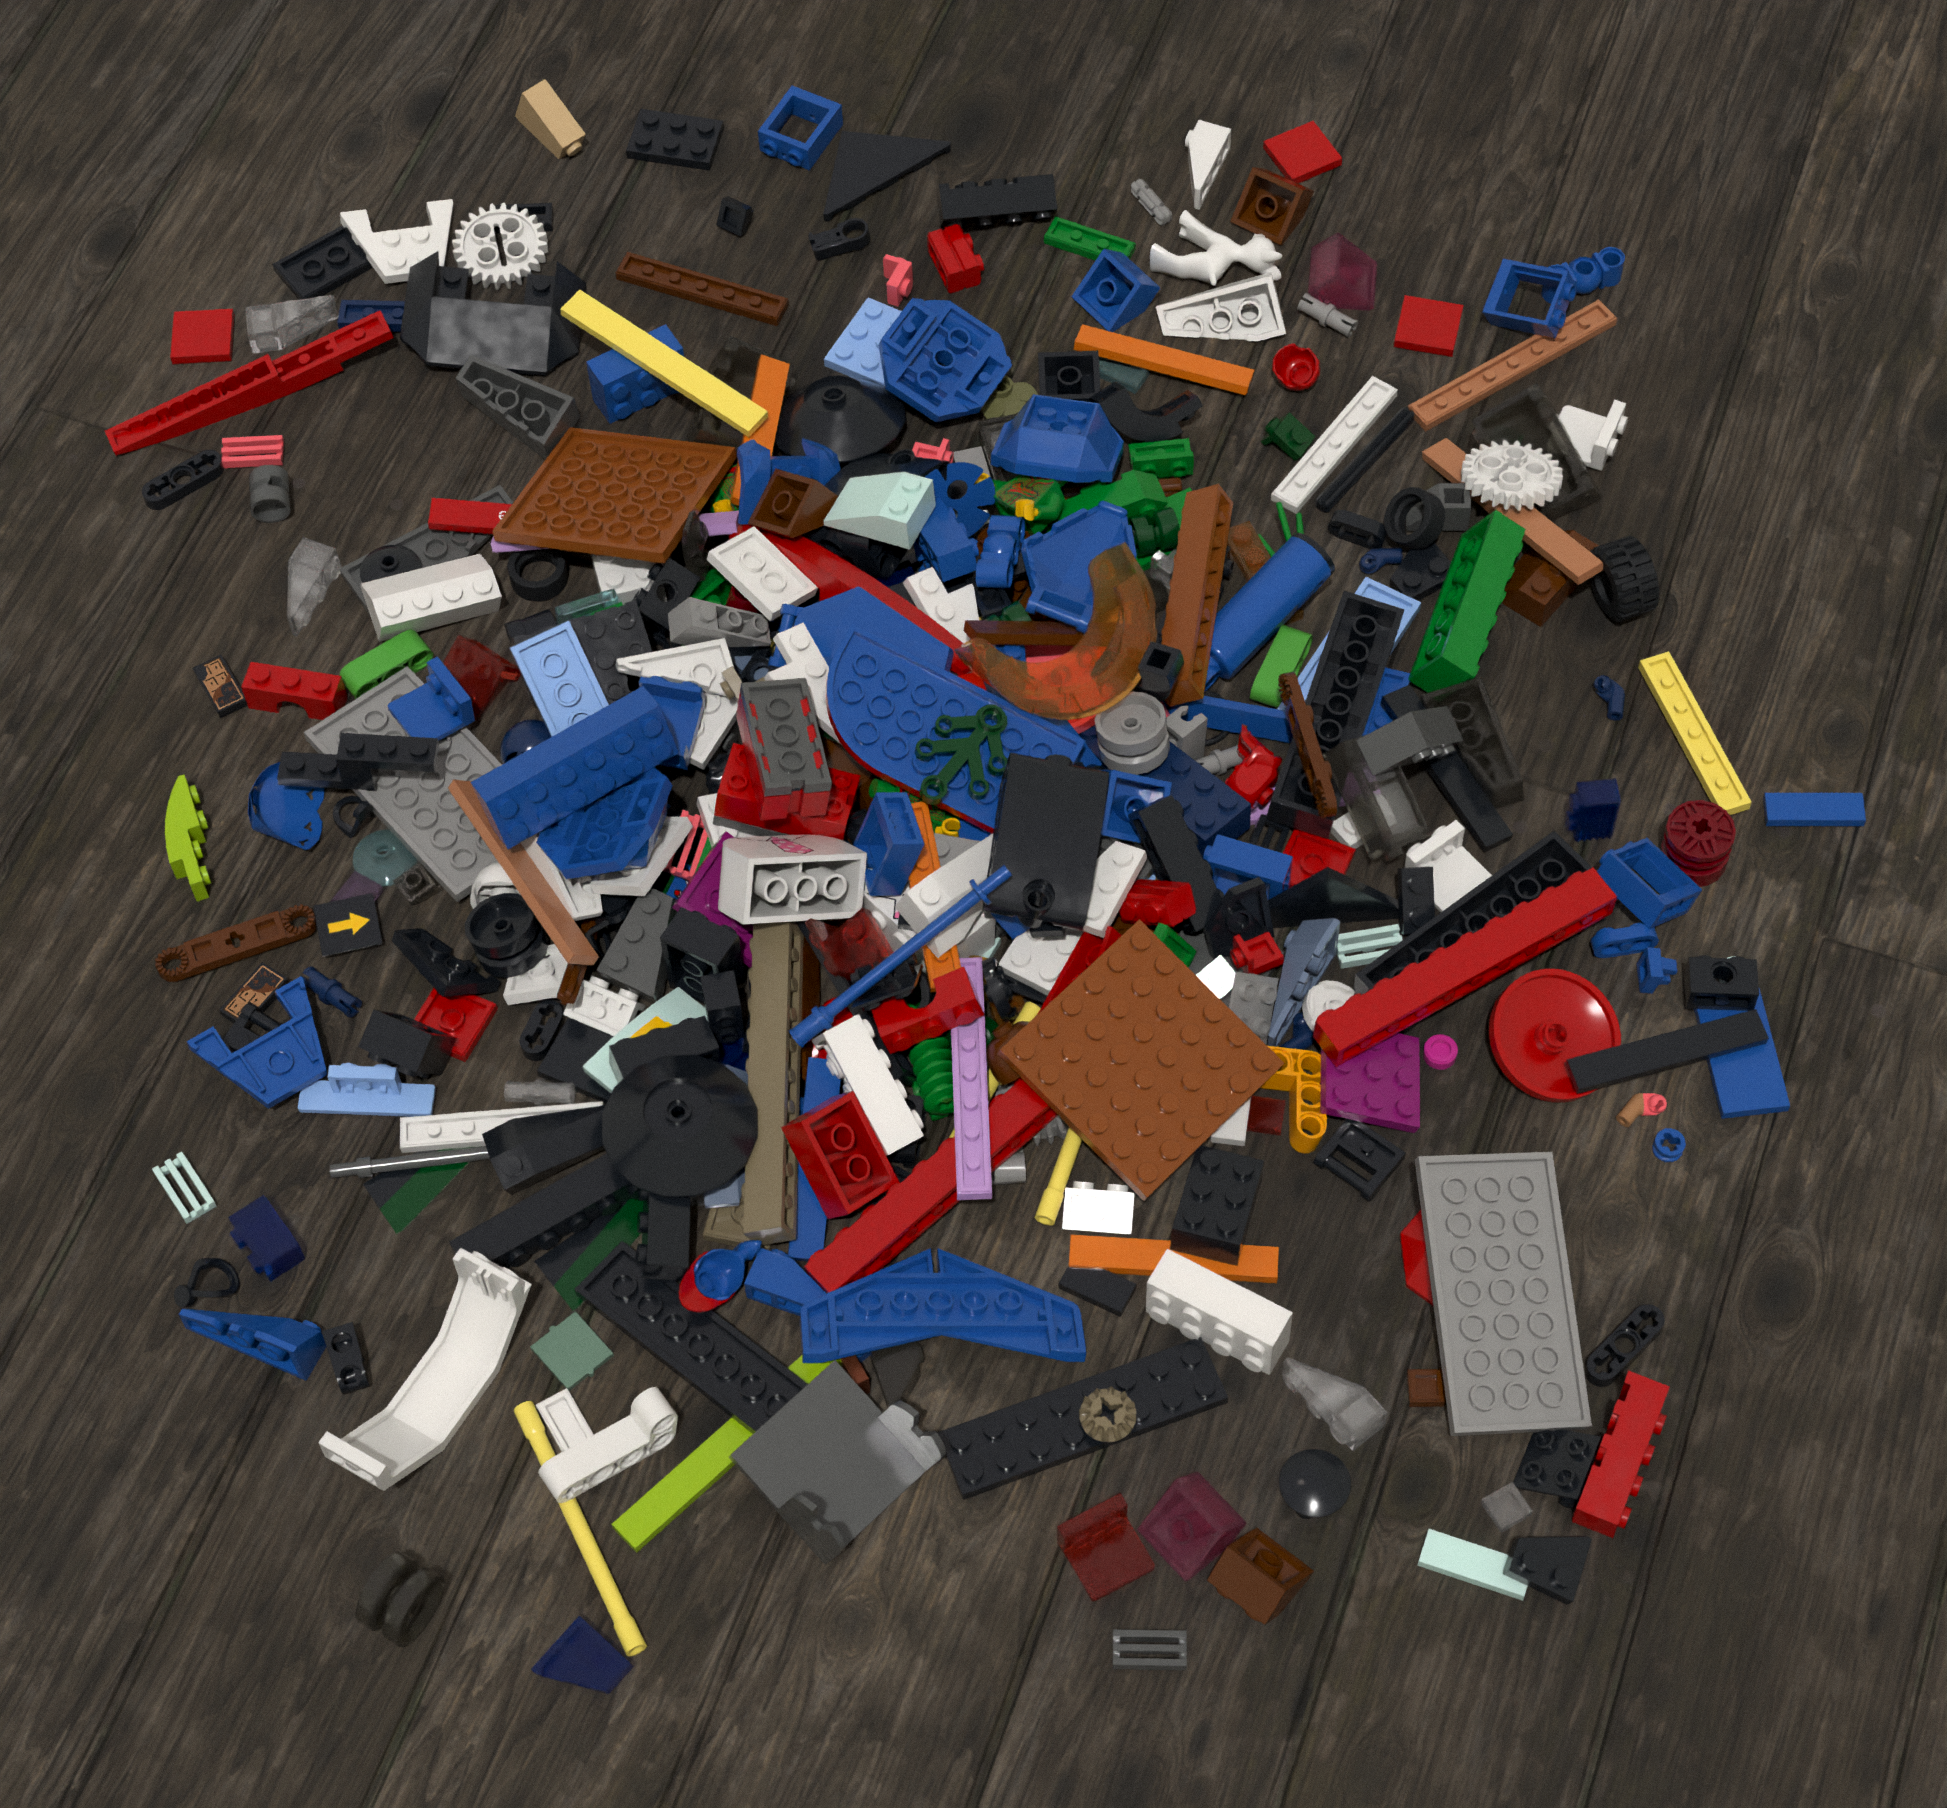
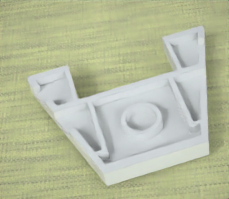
M453 200L427 202L426 210L431 226L372 232L366 209L340 212V221L344 228H348L356 245H360L364 250L367 260L385 284L408 281L411 266L437 251L439 253V266L445 267L447 243L453 213Z

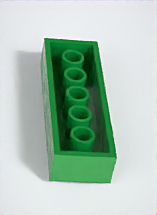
M1493 511L1461 534L1408 678L1410 682L1437 699L1449 692L1453 693L1459 685L1467 680L1471 681L1477 675L1480 668L1478 664L1479 658L1489 643L1487 640L1488 633L1497 621V615H1495L1497 608L1506 596V591L1504 590L1506 583L1515 571L1513 566L1515 558L1519 555L1524 545L1521 541L1526 529L1499 511Z

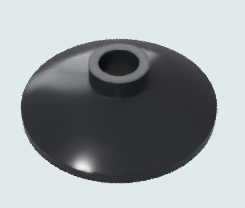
M400 545L382 546L373 550L365 557L360 567V578L362 583L420 569L422 565L417 554L407 547Z

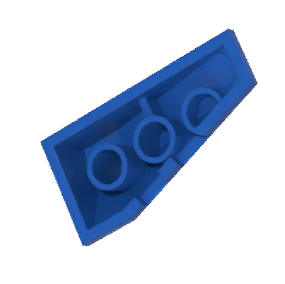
M182 1309L179 1313L186 1329L307 1381L326 1349L321 1328L307 1320L301 1323L291 1318Z

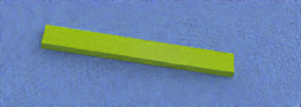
M801 1355L788 1369L809 1384L834 1360L823 1363H802ZM841 1358L836 1359L837 1363L842 1367ZM730 1418L614 1521L612 1528L637 1553L735 1465L729 1456L753 1434L736 1420Z

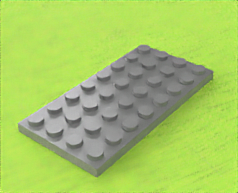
M407 666L304 732L305 739L319 754L337 755L341 733L409 737L388 710V704L424 685V683ZM466 727L438 741L439 750L435 772L379 769L375 791L352 789L362 801H368L373 805L372 811L456 902L471 893L475 877L485 866L498 862L448 789L453 779L474 781L502 765Z
M1530 1152L1418 1156L1415 1159L1450 1435L1465 1436L1526 1433L1545 1430L1555 1431L1560 1429H1589L1592 1427L1553 1153Z

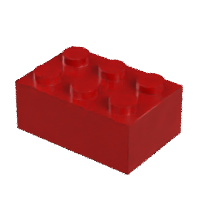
M853 1091L832 1096L781 1127L827 1219L852 1213L899 1182Z

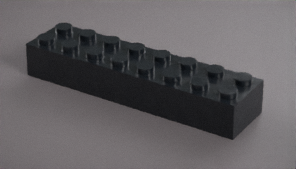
M1343 591L1305 700L1306 705H1310L1313 711L1314 722L1312 725L1324 761H1329L1331 766V783L1336 796L1337 811L1359 749L1356 740L1363 737L1405 610L1347 591ZM1292 738L1266 819L1328 839L1336 816L1321 818L1316 809L1318 803L1315 804L1317 799L1314 798V795L1312 796L1294 738Z
M1555 831L1551 832L1356 973L1353 989L1355 994L1361 993L1362 995L1370 991L1380 980L1384 978L1391 979L1399 975L1407 965L1414 962L1419 964L1428 959L1430 954L1440 947L1448 948L1455 944L1465 933H1475L1484 928L1485 924L1492 918L1504 917L1511 913L1513 908L1521 902L1526 901L1529 903L1533 901L1545 889L1551 886L1556 888L1565 883L1572 874L1579 871L1583 873L1591 869L1592 866ZM1422 1019V1020L1416 1022L1415 1024H1413V1025L1409 1026L1408 1028H1406V1029L1400 1031L1399 1033H1400V1034H1405V1033H1407V1032L1410 1031L1412 1028H1414L1416 1025H1418L1420 1022H1422L1424 1019Z

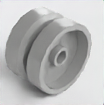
M1130 691L1114 695L1104 701L1098 708L1094 720L1098 737V749L1101 761L1109 769L1138 775L1148 773L1157 768L1167 758L1170 748L1167 718L1164 706L1155 697L1143 692Z

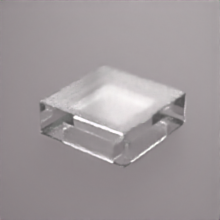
M1513 1482L1484 1497L1481 1501L1482 1506L1501 1533L1527 1519L1533 1512Z

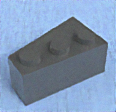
M1444 706L1411 711L1356 741L1374 776L1410 763L1415 764L1423 760L1429 761L1436 757L1441 759L1456 751L1454 746L1464 740L1448 707Z
M651 888L645 896H638L597 968L598 973L605 981L618 988L639 995V998L651 1004H654L663 997L666 979H668L660 937L677 914V911L672 908L676 902L673 897L654 888Z

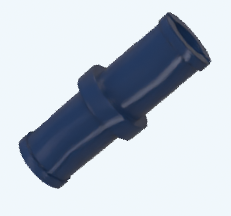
M313 966L306 968L302 972L310 977L306 979L304 976H301L305 986L319 995L321 1002L326 1005H333L348 1018L355 1016L359 1012L352 1005L354 1004L356 1007L361 1008L362 1001L344 990L339 981L336 979L330 980Z

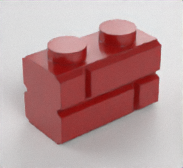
M958 224L945 227L944 230L938 229L929 232L927 235V250L947 291L951 294L963 290L964 287L971 288L979 285L981 282V272L984 271V264L980 254L974 255L972 251L974 246L970 234H964Z
M1138 879L1132 885L1119 913L1124 923L1135 924L1140 919L1145 925L1157 926L1158 923H1162L1169 927H1174L1182 922L1183 919L1196 914V905L1191 885L1188 882Z

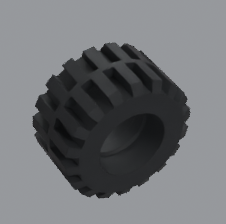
M1626 536L1591 549L1590 552L1603 562V571L1590 578L1591 586L1600 607L1612 621L1621 622L1656 609L1659 602L1657 573L1650 555L1637 538Z

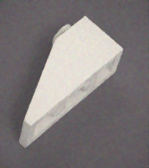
M1198 120L1194 130L1188 131L1185 140V147H1188V164L1194 208L1200 210L1231 146L1230 128Z

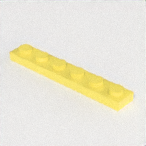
M1670 652L1640 660L1638 668L1710 801L1725 809L1729 815L1750 809L1752 802Z

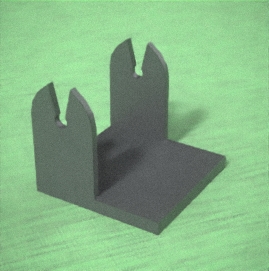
M834 1360L740 1445L729 1458L826 1565L845 1550L849 1542L925 1471L940 1461L946 1455V1448L937 1432H922L917 1426L919 1423V1412L909 1404L898 1400L886 1411L882 1412L837 1361Z

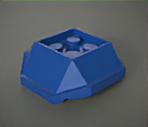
M912 298L878 345L885 389L934 422L979 413L1012 367L1000 334L948 300L923 301V299Z
M1033 394L1014 419L1003 425L991 453V465L995 467L1001 466L1006 471L1014 474L1076 483L1093 482L1096 480L1112 482L1123 453L1124 441L1110 424L1099 403Z
M652 768L540 832L536 843L566 879L646 867L667 816L668 796L673 785L667 776Z

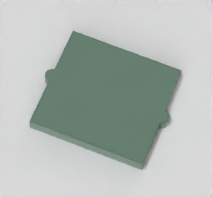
M576 1311L556 1327L551 1326L547 1334L530 1346L535 1355L568 1391L586 1377H593L595 1375L594 1371L614 1356L613 1352Z

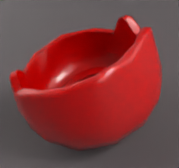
M1292 343L1277 351L1273 358L1272 370L1278 382L1284 388L1292 391H1304L1312 387L1320 376V361L1310 348H1301Z

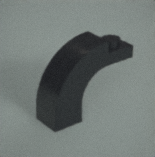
M1116 381L1090 397L1093 403L1100 404L1113 427L1133 439L1149 442L1167 440L1183 433L1178 422L1192 418L1196 414V410L1203 407L1199 397L1186 390L1159 408L1141 410L1135 406L1126 388Z
M1152 641L1141 661L1104 651L1091 675L1093 684L1122 693L1130 691L1143 692L1162 702L1169 697L1184 667V659L1181 650Z

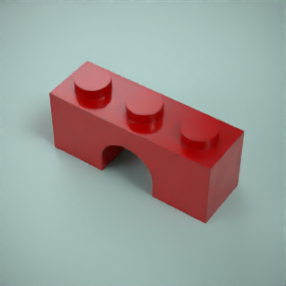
M250 662L241 686L249 709L279 713L283 701H288L303 707L309 718L324 720L344 707L348 698L342 676Z
M964 966L933 979L936 995L933 1001L923 1008H911L904 998L895 999L893 996L882 1000L881 1005L871 1010L879 1035L890 1054L907 1050L914 1044L929 1038L938 1037L943 1032L960 1025H967L975 1019L984 1016L975 987Z

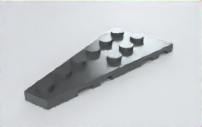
M501 485L470 500L513 504V501ZM428 523L383 546L400 545L411 549L417 554L422 568L472 556L493 534L429 529ZM366 554L339 568L344 581L370 616L360 587L362 583L360 567L368 555Z

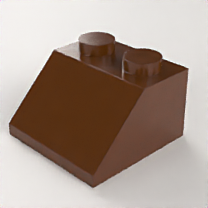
M1252 167L1230 222L1255 234H1263L1271 241L1283 245L1303 219L1314 190L1265 168Z
M775 468L748 524L772 533L794 538L824 526V519L838 496L815 479Z
M1256 1527L1226 1547L1207 1581L1216 1587L1217 1592L1221 1596L1232 1599L1245 1609V1613L1251 1619L1266 1625L1281 1614L1309 1580L1314 1570Z

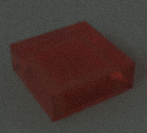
M1252 1096L1247 1131L1281 1136L1286 1100Z

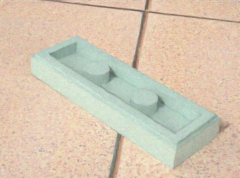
M1432 1529L1428 1530L1417 1566L1522 1601L1527 1589V1585L1503 1574L1508 1558L1507 1554Z

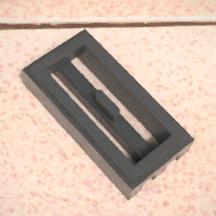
M1113 1629V1669L1187 1670V1630ZM1120 1642H1179V1645L1120 1644ZM1120 1653L1179 1654V1659L1120 1658Z

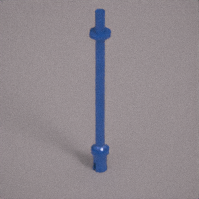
M1003 865L979 885L974 879L970 880L969 883L973 890L827 1006L818 1007L816 1005L811 1009L812 1013L789 1030L790 1035L797 1044L803 1048L806 1043L821 1031L831 1029L834 1017L979 901L982 900L986 905L991 904L992 902L987 895L1012 876L1008 868Z

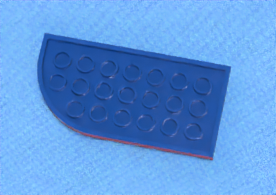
M852 623L838 646L829 668L826 682V706L830 723L842 746L865 769L920 797L919 789L924 778L930 775H938L955 753L936 754L929 761H921L915 755L917 742L923 738H928L932 741L968 738L975 730H954L949 737H939L934 731V725L937 718L941 715H948L950 717L973 716L983 706H999L1007 716V726L1004 732L1000 734L1003 754L1007 760L1010 752L1041 759L1057 754L1070 758L1074 765L1086 741ZM992 719L985 720V723L988 725H996ZM947 723L939 724L943 730L950 729ZM986 737L979 745L984 779L989 784L986 797L981 800H975L969 796L968 787L971 780L968 762L966 761L948 783L944 800L935 806L993 834L1003 775L993 776L987 770V764L991 755ZM927 746L920 747L923 753L931 752ZM998 761L992 762L995 768H1003L1002 763ZM980 785L973 786L976 792L984 791ZM934 789L927 790L930 796L935 797L938 795Z

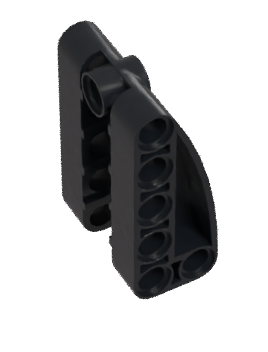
M902 449L894 454L878 452L850 462L825 484V487L839 497L848 480L853 477L907 472L926 477L935 469H938L946 481L947 465L950 463L946 460L916 457L914 452L909 449ZM825 525L802 534V536L841 558L843 556L850 557L857 568L870 576L889 578L908 550Z
M1010 752L1000 784L987 878L1003 865L1008 868L1012 876L987 895L992 903L986 905L983 902V912L1013 917V915L1018 916L1020 922L1030 928H1037L1045 922H1050L1054 926L1083 930L1099 849L1109 772L1073 765L1072 760L1063 755L1054 754L1041 759Z

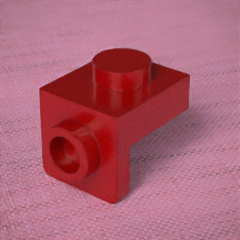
M1269 932L1244 941L1240 934L1233 936V949L1230 950V956L1237 969L1242 968L1244 973L1260 974L1284 963V956Z

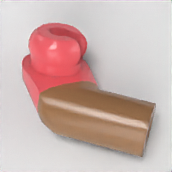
M1655 1093L1635 1094L1617 1114L1616 1120L1622 1126L1630 1127L1638 1116H1653L1665 1111L1667 1100L1664 1096Z

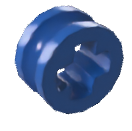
M1665 1128L1659 1131L1652 1145L1654 1155L1664 1162L1678 1160L1686 1146L1685 1138L1678 1130L1672 1128ZM1664 1140H1668L1670 1144H1676L1673 1151H1670L1668 1146L1662 1147Z

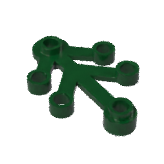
M983 706L973 716L950 717L948 715H941L937 718L934 731L939 737H949L954 730L975 729L968 738L935 741L923 738L917 742L915 755L921 761H929L936 754L955 753L938 775L927 776L922 781L919 794L924 802L931 805L941 803L946 796L948 783L966 761L968 762L971 780L968 787L969 796L975 800H981L986 797L989 784L984 779L979 745L986 737L991 755L987 764L988 772L993 776H1001L1007 763V758L1003 754L1000 734L1004 732L1007 726V716L999 706ZM992 719L996 725H988L985 723V720ZM947 723L950 729L943 730L939 724ZM927 746L931 752L923 753L920 747ZM998 761L1002 763L1003 768H995L992 762ZM980 785L984 791L976 792L973 786ZM934 789L938 795L935 797L930 796L927 790Z

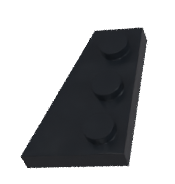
M423 928L395 930L392 942L442 997L497 992L500 980L492 975L485 978L476 972L478 966L470 960L462 961L451 955V947Z

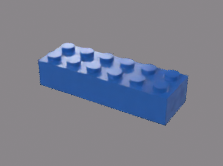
M642 686L477 778L471 784L492 829L505 847L510 849L675 756L679 751L660 705Z

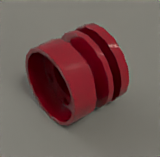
M1704 800L1687 801L1677 806L1669 815L1660 850L1699 887L1708 886L1718 881L1726 870L1736 835L1734 820L1725 809L1713 802Z

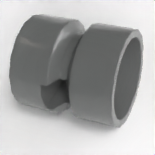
M262 465L250 472V512L256 520L274 523L282 521L289 516L291 511L289 476L286 470L276 465Z

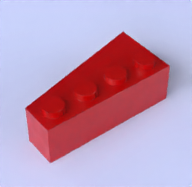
M1628 1370L1620 1397L1617 1399L1607 1431L1603 1436L1595 1462L1592 1465L1572 1519L1573 1523L1611 1538L1614 1537L1617 1527L1625 1529L1632 1508L1625 1505L1629 1495L1637 1497L1644 1478L1637 1475L1641 1464L1648 1466L1656 1446L1649 1444L1653 1433L1660 1436L1667 1415L1662 1414L1661 1410L1670 1386Z

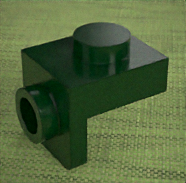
M1289 412L1280 419L1274 417L1264 428L1266 434L1260 442L1264 446L1272 441L1275 442L1296 461L1306 451L1315 435Z

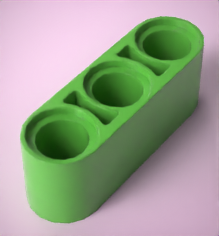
M1286 625L1280 627L1255 678L1250 699L1275 708L1279 707L1282 702L1280 694L1283 693L1279 692V689H1282V687L1278 686L1279 675L1294 672L1298 676L1310 650L1313 640L1312 634Z
M406 630L345 665L340 671L339 676H342L344 685L356 699L407 666L414 673L424 669L427 666V662L433 659V652L415 630Z

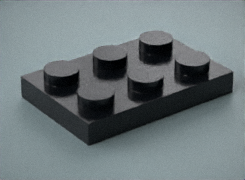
M640 109L626 149L627 159L710 171L724 130L723 120Z

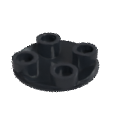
M1308 1449L1294 1454L1286 1461L1280 1472L1279 1488L1284 1501L1291 1509L1296 1511L1299 1517L1311 1519L1313 1517L1318 1518L1331 1515L1343 1507L1349 1499L1351 1478L1348 1469L1338 1457L1324 1450Z

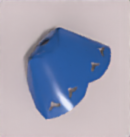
M280 762L270 765L259 775L249 793L248 815L252 829L308 850L317 843L321 836L322 821L317 811L324 800V788L279 785L277 775ZM314 789L312 793L313 800H310L306 793ZM253 805L256 808V814L254 813ZM309 822H311V832L304 828ZM308 839V841L304 842V846L299 842Z

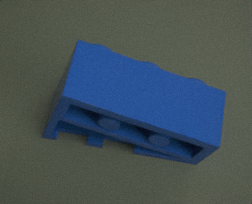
M938 497L935 498L936 506L913 543L916 560L918 562L925 560L923 561L924 567H933L942 582H946L976 571L977 563L975 557L979 556V550L975 540L968 538L964 524L957 522L953 508L951 506L947 507L942 499Z

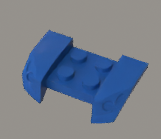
M802 438L801 444L806 454L805 456H770V450L758 444L754 439L740 445L737 449L741 475L738 523L741 525L748 524L775 468L815 479L825 486L841 470L837 454L825 445Z

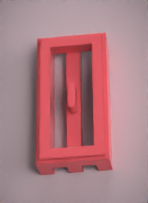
M283 435L222 438L221 458L224 468L283 465Z
M682 810L680 817H688L693 827L688 833L677 868L671 866L674 858L673 855L663 871L691 880L695 874L708 836L701 816L697 814L692 816L688 814V811ZM697 827L703 828V832L690 871L688 872L683 869Z

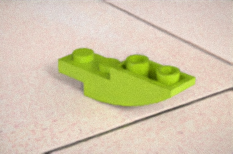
M184 774L178 776L167 806L165 818L166 849L176 880L188 877L195 899L200 901L209 898L206 885L212 884L206 865L200 867L198 859L204 858L200 844L206 843L203 830L208 829V824L203 810L197 811L195 804L201 803L196 786H189Z

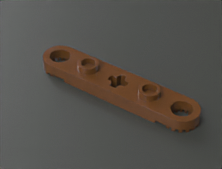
M1294 672L1280 674L1278 686L1282 687V689H1279V692H1283L1280 694L1284 705L1287 706L1285 713L1312 796L1314 795V798L1317 799L1315 801V804L1318 803L1316 809L1321 818L1336 816L1337 801L1331 783L1332 770L1329 761H1324L1312 725L1314 722L1312 708L1305 703L1296 674Z
M302 904L300 906L294 905V907H289L280 912L275 911L183 942L182 945L173 948L168 947L167 950H162V953L157 955L155 967L162 979L169 982L179 981L306 938L317 927L315 914L307 905L304 906ZM303 916L308 918V922L302 928L301 926L299 928L291 926L292 921L297 917ZM234 938H239L240 946L234 948L232 945ZM172 959L181 960V965L176 970L172 969L170 971L168 969L167 971L164 968L165 964Z

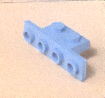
M353 1063L329 1065L327 1076L329 1081L317 1080L300 1090L298 1110L301 1113L426 1116L433 1113L436 1089L433 1084L402 1083L396 1070L397 1068L386 1064H377L374 1067L358 1066Z

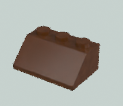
M1574 530L1564 531L1588 551L1599 546ZM1530 547L1514 565L1515 571L1506 583L1504 589L1506 596L1502 604L1542 627L1576 589L1578 584Z

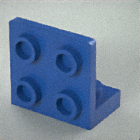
M437 656L427 662L429 676L426 677L427 683L388 704V710L409 737L438 738L439 741L475 721L470 696Z

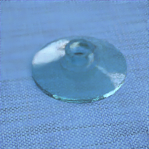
M379 830L367 835L358 843L353 853V866L356 874L364 882L373 886L385 887L395 885L405 880L413 872L417 864V859L390 830ZM382 851H388L385 854H379Z

